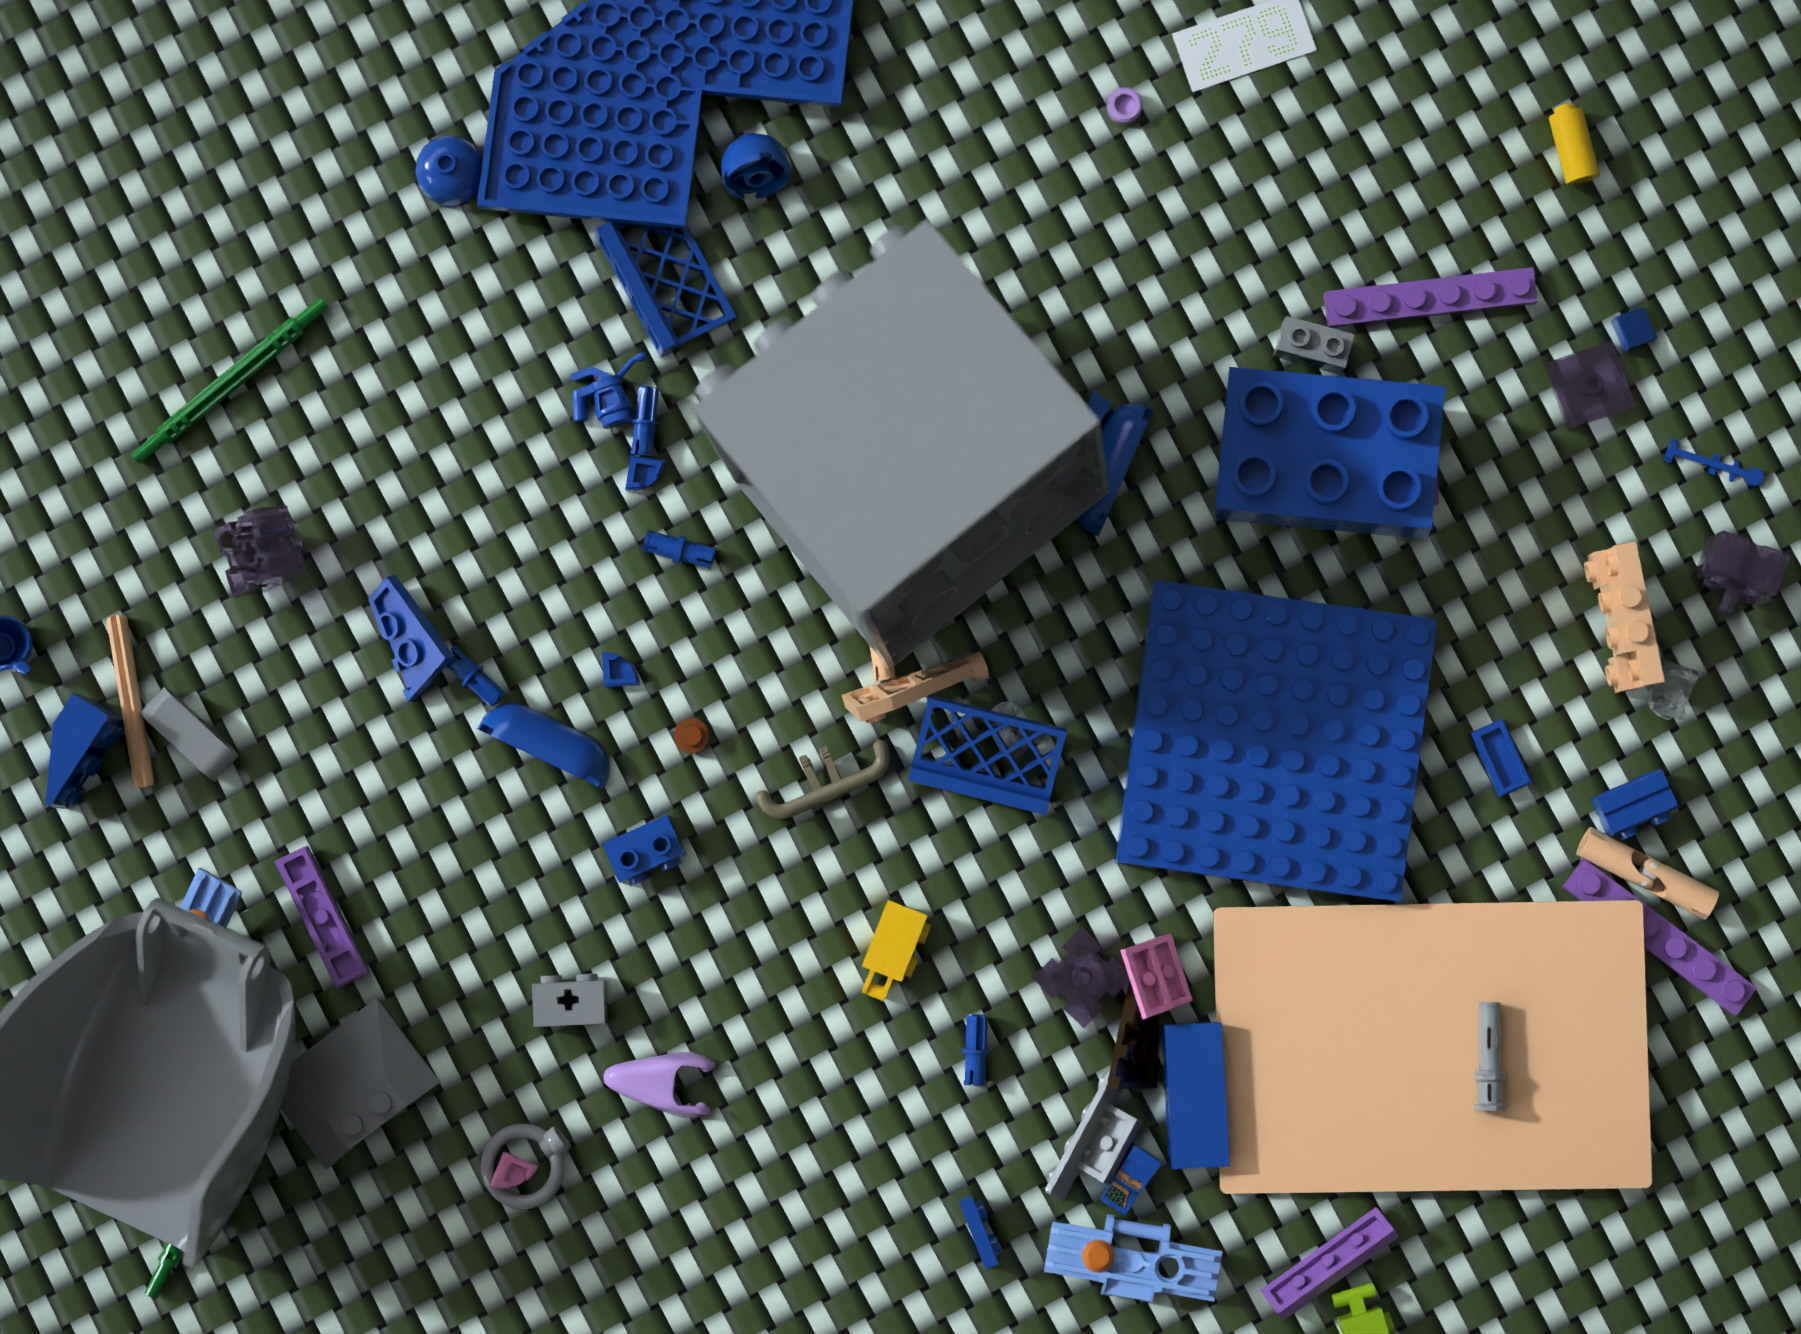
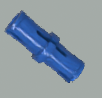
M649 529L646 533L645 545L642 550L643 552L672 558L674 563L680 564V561L710 570L714 562V554L716 553V547L687 541L685 536L679 535V538Z

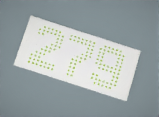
M1270 0L1172 33L1192 92L1317 51L1299 0Z

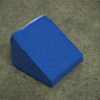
M1644 307L1621 314L1611 320L1625 353L1658 339Z

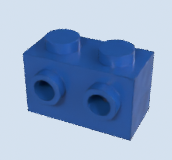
M669 815L660 817L602 844L619 883L628 881L630 887L649 879L650 877L647 872L655 868L661 867L662 872H665L682 864L680 857L687 854Z

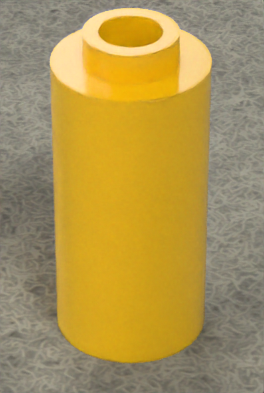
M1574 103L1554 108L1555 114L1549 116L1548 119L1566 185H1577L1598 178L1600 172L1583 108H1575Z

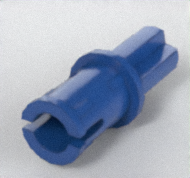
M641 386L638 390L636 417L631 420V423H634L632 455L653 457L655 428L659 426V422L656 421L659 390L656 387Z
M457 645L452 647L451 651L454 658L447 664V667L463 681L462 686L464 688L469 687L488 706L496 705L504 696V691L483 672L484 667L482 665L477 666Z
M970 1014L967 1016L966 1048H962V1052L965 1053L964 1085H987L986 1061L987 1054H990V1049H987L988 1018L983 1014Z

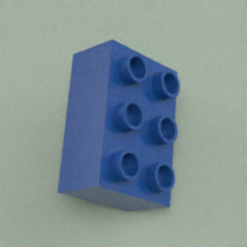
M1229 367L1215 502L1216 519L1428 539L1432 529L1446 386Z

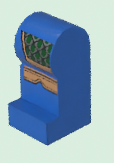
M1132 1143L1112 1181L1103 1191L1100 1200L1124 1216L1162 1162L1135 1143Z

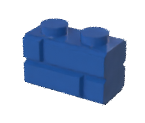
M1661 769L1653 770L1591 798L1605 833L1610 837L1618 835L1620 840L1639 833L1640 831L1637 826L1647 821H1650L1652 826L1671 819L1670 811L1678 808L1677 801Z

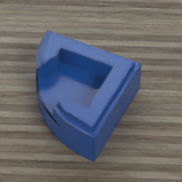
M631 455L625 490L629 492L640 491L653 485L662 475L666 461Z
M602 652L605 688L640 685L639 676L629 661L615 653Z

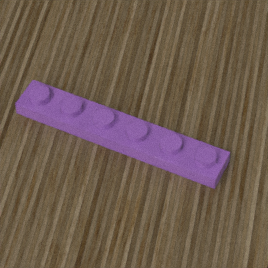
M1534 267L1325 291L1323 294L1327 327L1330 328L1524 306L1538 302Z
M1581 860L1561 887L1579 901H1640L1643 905L1644 950L1731 1015L1737 1016L1757 989L1756 986L1587 860Z

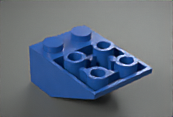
M73 693L53 723L45 804L49 807L68 809L70 805L75 806L85 792L82 786L89 775L95 776L104 763L102 755L109 745L113 747L119 741L124 732V729L121 728L123 718L89 697Z

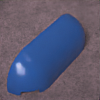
M1138 403L1121 405L1113 409L1100 426L1110 492L1076 519L1083 529L1099 537L1152 414L1153 408Z
M519 703L498 705L488 711L478 725V730L599 788L604 789L610 775V761L606 750L596 739L526 705Z

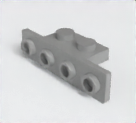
M1110 1068L1100 1078L1096 1095L1092 1102L1084 1108L1080 1125L1075 1134L1067 1140L1064 1148L1065 1153L1058 1166L1054 1167L1048 1176V1185L1045 1188V1192L1061 1200L1066 1198L1080 1170L1109 1185L1142 1124V1121L1115 1107L1123 1089L1106 1088Z

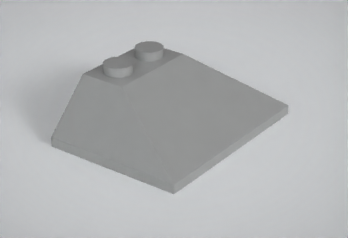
M375 998L292 1062L281 1110L325 1169H328L356 1148L357 1144L441 1082L381 1001Z

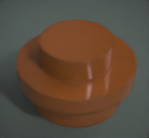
M685 719L677 725L674 731V741L683 752L695 754L707 746L709 730L698 719Z

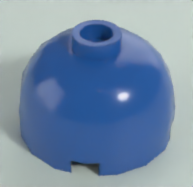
M747 133L740 136L728 146L723 154L721 163L725 189L729 195L738 199H745L744 194L757 192L755 195L756 199L777 193L789 183L788 175L793 173L790 158L782 144L775 138L765 134Z
M445 135L435 138L422 148L416 160L415 175L419 187L430 201L440 206H462L463 203L478 196L483 158L472 143L458 136Z

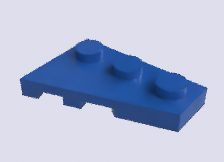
M396 575L387 576L368 600L382 637L390 642L395 658L391 661L395 671H401L407 687L403 692L407 702H410L420 697L454 658V655Z

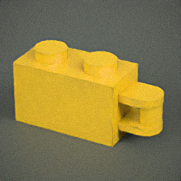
M890 900L887 901L862 964V967L870 969L861 993L884 1002L893 979L902 982L904 975L911 978L918 958L912 956L917 942L924 945L931 928V924L925 922L928 915ZM875 972L888 977L885 986L872 982Z

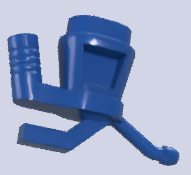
M640 352L630 358L617 375H610L593 366L572 373L574 382H579L592 376L600 379L572 392L573 422L587 421L586 399L593 396L595 398L596 417L601 421L603 429L614 428L630 422L633 419L631 414L632 404L622 387L621 379L635 362L644 361L646 354Z

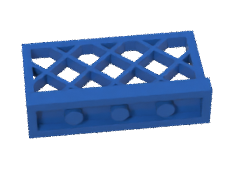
M608 222L597 228L596 239L660 359L673 353L674 349L736 319L735 313L688 226L687 229H679L681 232L679 234L675 232V228H671L670 231L658 226L618 222L611 224V222ZM629 225L645 229L640 245L625 241L620 230ZM648 231L669 237L664 253L644 247ZM672 238L687 243L690 249L687 261L667 255ZM631 250L638 252L636 259L633 256ZM641 253L661 259L656 276L641 271L638 265ZM692 256H694L698 265L691 263ZM665 261L685 267L680 284L660 277ZM688 269L703 273L707 280L704 291L684 285ZM647 280L654 282L652 289ZM657 284L678 290L673 307L658 302L654 295ZM709 286L714 295L707 293ZM681 291L701 297L696 314L676 308ZM707 299L719 303L725 315L715 320L700 316L704 300ZM663 310L670 312L669 319H667ZM674 314L694 320L691 332L677 338L671 327ZM697 322L705 324L696 329Z
M929 695L908 781L1046 815L1067 729ZM933 706L948 710L955 721L938 730L931 719ZM957 712L963 713V714H965V715L962 716V717H959V715L957 714ZM974 716L983 718L989 730L975 738L971 736L963 723ZM992 721L999 722V724L994 726ZM1008 725L1016 726L1024 738L1007 747L998 731ZM959 726L968 742L951 750L942 735ZM928 727H930L933 734L926 737ZM1026 729L1032 730V731H1035V732H1033V733H1031V734H1028V732L1026 731ZM1043 733L1058 737L1055 748L1044 755L1040 753L1033 742L1034 738ZM993 734L1002 750L986 759L976 743ZM936 738L947 753L937 760L922 757L924 745ZM1028 743L1037 759L1020 767L1011 752ZM972 747L981 763L972 768L963 767L955 755ZM1006 755L1016 771L1005 777L996 775L990 764ZM1053 757L1049 767L1046 760ZM950 759L953 764L946 763L945 761ZM1041 764L1048 775L1046 786L1030 783L1024 773ZM985 767V769H986L987 772H983V771H979V770ZM1019 776L1022 781L1015 780L1014 778Z

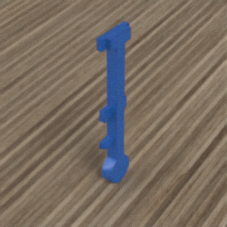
M1672 438L1663 461L1671 463L1673 457L1676 456L1709 467V475L1715 476L1716 471L1720 470L1729 473L1730 482H1733L1735 477L1739 476L1744 478L1749 486L1753 487L1760 485L1764 480V474L1759 468H1751L1747 471L1739 468V461L1737 460L1731 466L1719 462L1721 455L1713 454V458L1709 459L1676 448L1678 440Z

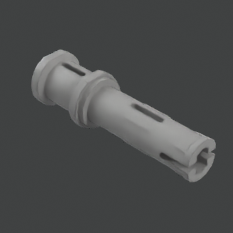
M1479 1002V1071H1476V1074H1474V1080L1478 1082V1103L1474 1105L1475 1111H1507V1105L1503 1104V1082L1507 1080V1075H1505V1071H1501L1500 1002ZM1489 1028H1491V1049H1489ZM1489 1084H1491V1101L1489 1100Z

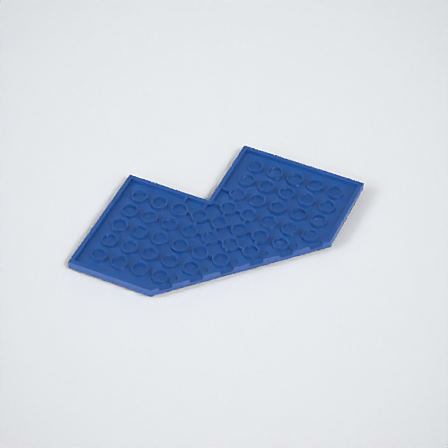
M588 0L586 3H580L562 17V21L547 33L543 32L522 48L523 52L510 62H504L494 70L477 199L478 208L687 229L703 95L842 108L854 0Z

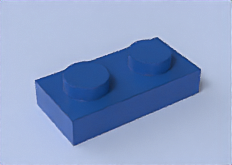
M972 1194L960 1198L959 1204L985 1270L998 1265L996 1256L1002 1254L995 1233L988 1235L983 1222L989 1220L982 1200L975 1202Z

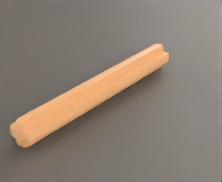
M124 615L111 616L107 618V626L133 784L136 788L150 787L154 785V776L144 717L140 714L142 704L128 619Z

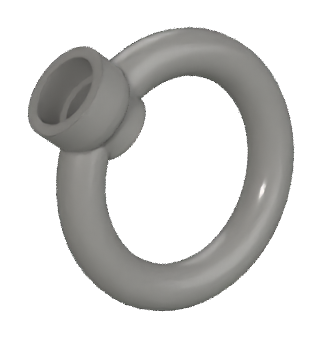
M531 1124L507 1126L494 1134L484 1148L481 1158L483 1182L489 1193L497 1201L515 1209L538 1207L550 1200L560 1188L565 1172L563 1154L571 1149V1145L564 1133L555 1125L547 1131ZM516 1138H529L538 1142L541 1150L550 1159L551 1163L550 1175L545 1185L538 1191L528 1195H518L511 1193L507 1189L490 1186L495 1173V1159L499 1150L507 1142Z

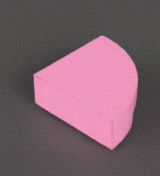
M503 1152L490 1186L501 1189L515 1187L531 1178L538 1165Z

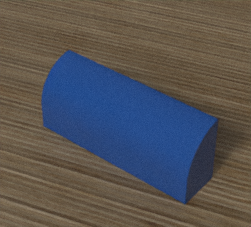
M1222 1022L1161 1024L1168 1165L1171 1169L1230 1166Z

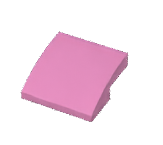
M1171 933L1120 950L1143 1019L1193 1001Z

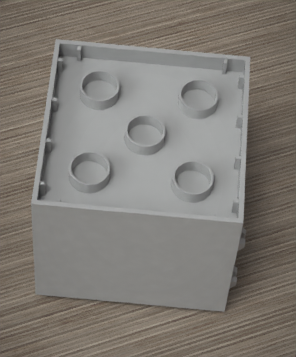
M927 219L912 231L904 223L897 224L886 231L870 250V253L876 260L854 278L846 270H841L826 279L812 296V300L817 305L813 311L795 325L788 317L780 318L770 324L754 342V347L759 354L737 372L730 364H724L710 372L698 384L695 390L696 395L701 400L691 408L735 483L889 670L1110 492L1100 421Z

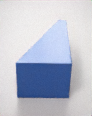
M1092 389L1088 408L1101 422L1113 405Z

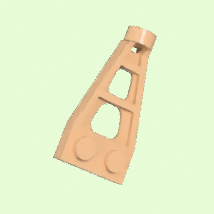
M978 652L963 659L843 694L842 698L845 708L861 722L865 720L866 723H873L884 719L887 712L898 709L965 679L972 678L974 683L989 679V672L982 654Z

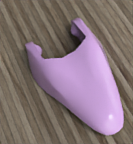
M694 1052L670 1053L615 1064L606 1069L604 1083L613 1091L668 1114L682 1118L699 1117L710 1114V1107H707L703 1102H699L696 1105H691L690 1103H687V1105L678 1104L674 1099L675 1077L678 1069L682 1066H691L693 1069L700 1067L703 1072H708L711 1069H715L716 1063L710 1058Z

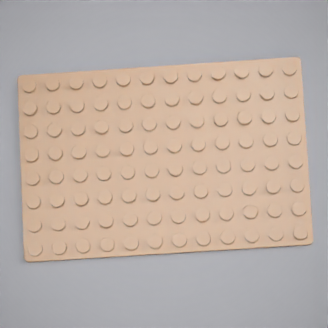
M1640 901L1220 907L1214 910L1216 1022H1222L1230 1166L1219 1167L1220 1189L1223 1193L1648 1188L1651 1186L1652 1162L1643 905ZM1479 1002H1500L1501 1071H1505V1075H1507V1080L1503 1082V1104L1507 1105V1111L1474 1110V1105L1478 1103V1082L1474 1080V1074H1476V1071H1479ZM1489 1028V1049H1491V1028ZM1489 1084V1100H1490V1101H1491V1084Z

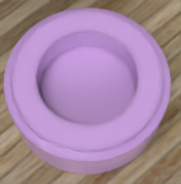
M1123 87L1111 93L1107 102V112L1114 122L1126 125L1134 122L1139 117L1142 110V100L1135 90Z

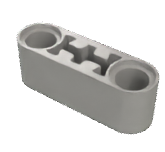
M163 687L140 712L160 734L214 782L239 756L219 734L166 687Z

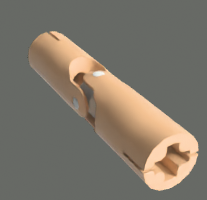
M1593 827L1586 831L1578 846L1577 856L1650 891L1652 894L1703 920L1710 915L1718 900L1719 891L1670 866L1656 861ZM1634 865L1640 866L1639 871L1636 869Z

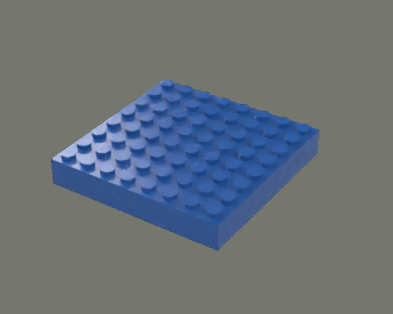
M1155 580L1151 591L1115 863L1401 902L1437 619Z

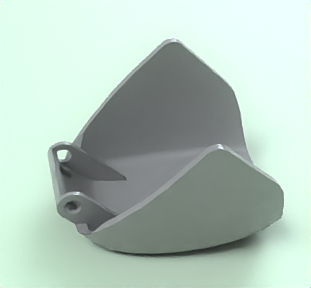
M155 898L149 903L144 912L114 918L90 932L30 979L0 1012V1178L27 1182L52 1189L173 1245L184 1252L183 1265L193 1270L225 1226L261 1163L277 1123L289 1081L295 1052L294 998L291 985L285 974L270 967L269 947L163 899Z

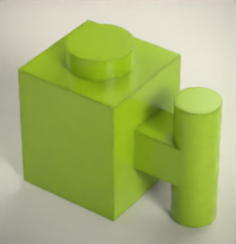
M1373 1283L1331 1294L1335 1308L1349 1305L1351 1313L1336 1317L1341 1334L1395 1333L1394 1324L1389 1312L1383 1313L1382 1308L1378 1305L1365 1307L1364 1300L1377 1296Z

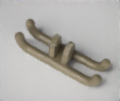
M883 740L874 742L873 750L876 758L873 765L842 779L838 774L827 746L820 748V757L823 764L827 767L832 782L824 787L821 786L813 771L814 767L810 758H807V755L799 757V760L813 791L784 804H776L771 799L769 793L761 790L755 796L756 802L761 810L770 817L786 819L870 784L882 777L889 767L890 754L886 742Z

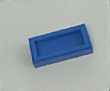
M1504 719L1469 733L1498 798L1533 783Z

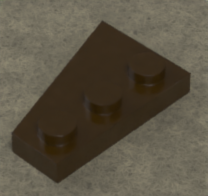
M1130 980L1106 1088H1157L1159 1014L1145 1019L1142 1018Z

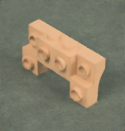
M1636 541L1614 545L1609 549L1587 555L1588 561L1584 563L1585 576L1588 583L1593 582L1594 590L1600 589L1601 593L1598 594L1599 607L1602 614L1606 616L1608 626L1605 629L1606 641L1609 649L1613 650L1614 657L1608 659L1609 665L1605 667L1609 686H1614L1615 693L1665 682Z

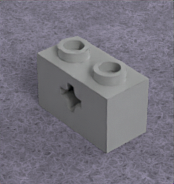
M1286 316L1281 324L1273 357L1341 375L1346 368L1355 334Z
M597 973L576 974V981L562 982V975L541 976V983L532 984L534 1027L608 1023L606 980H598ZM568 989L571 990L573 996H579V1003L573 1004L572 1010H569L568 1004L561 1003V997L568 994Z

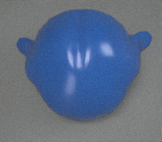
M0 616V672L12 671L27 675L31 670L27 660L33 649L32 636L26 625L16 617Z

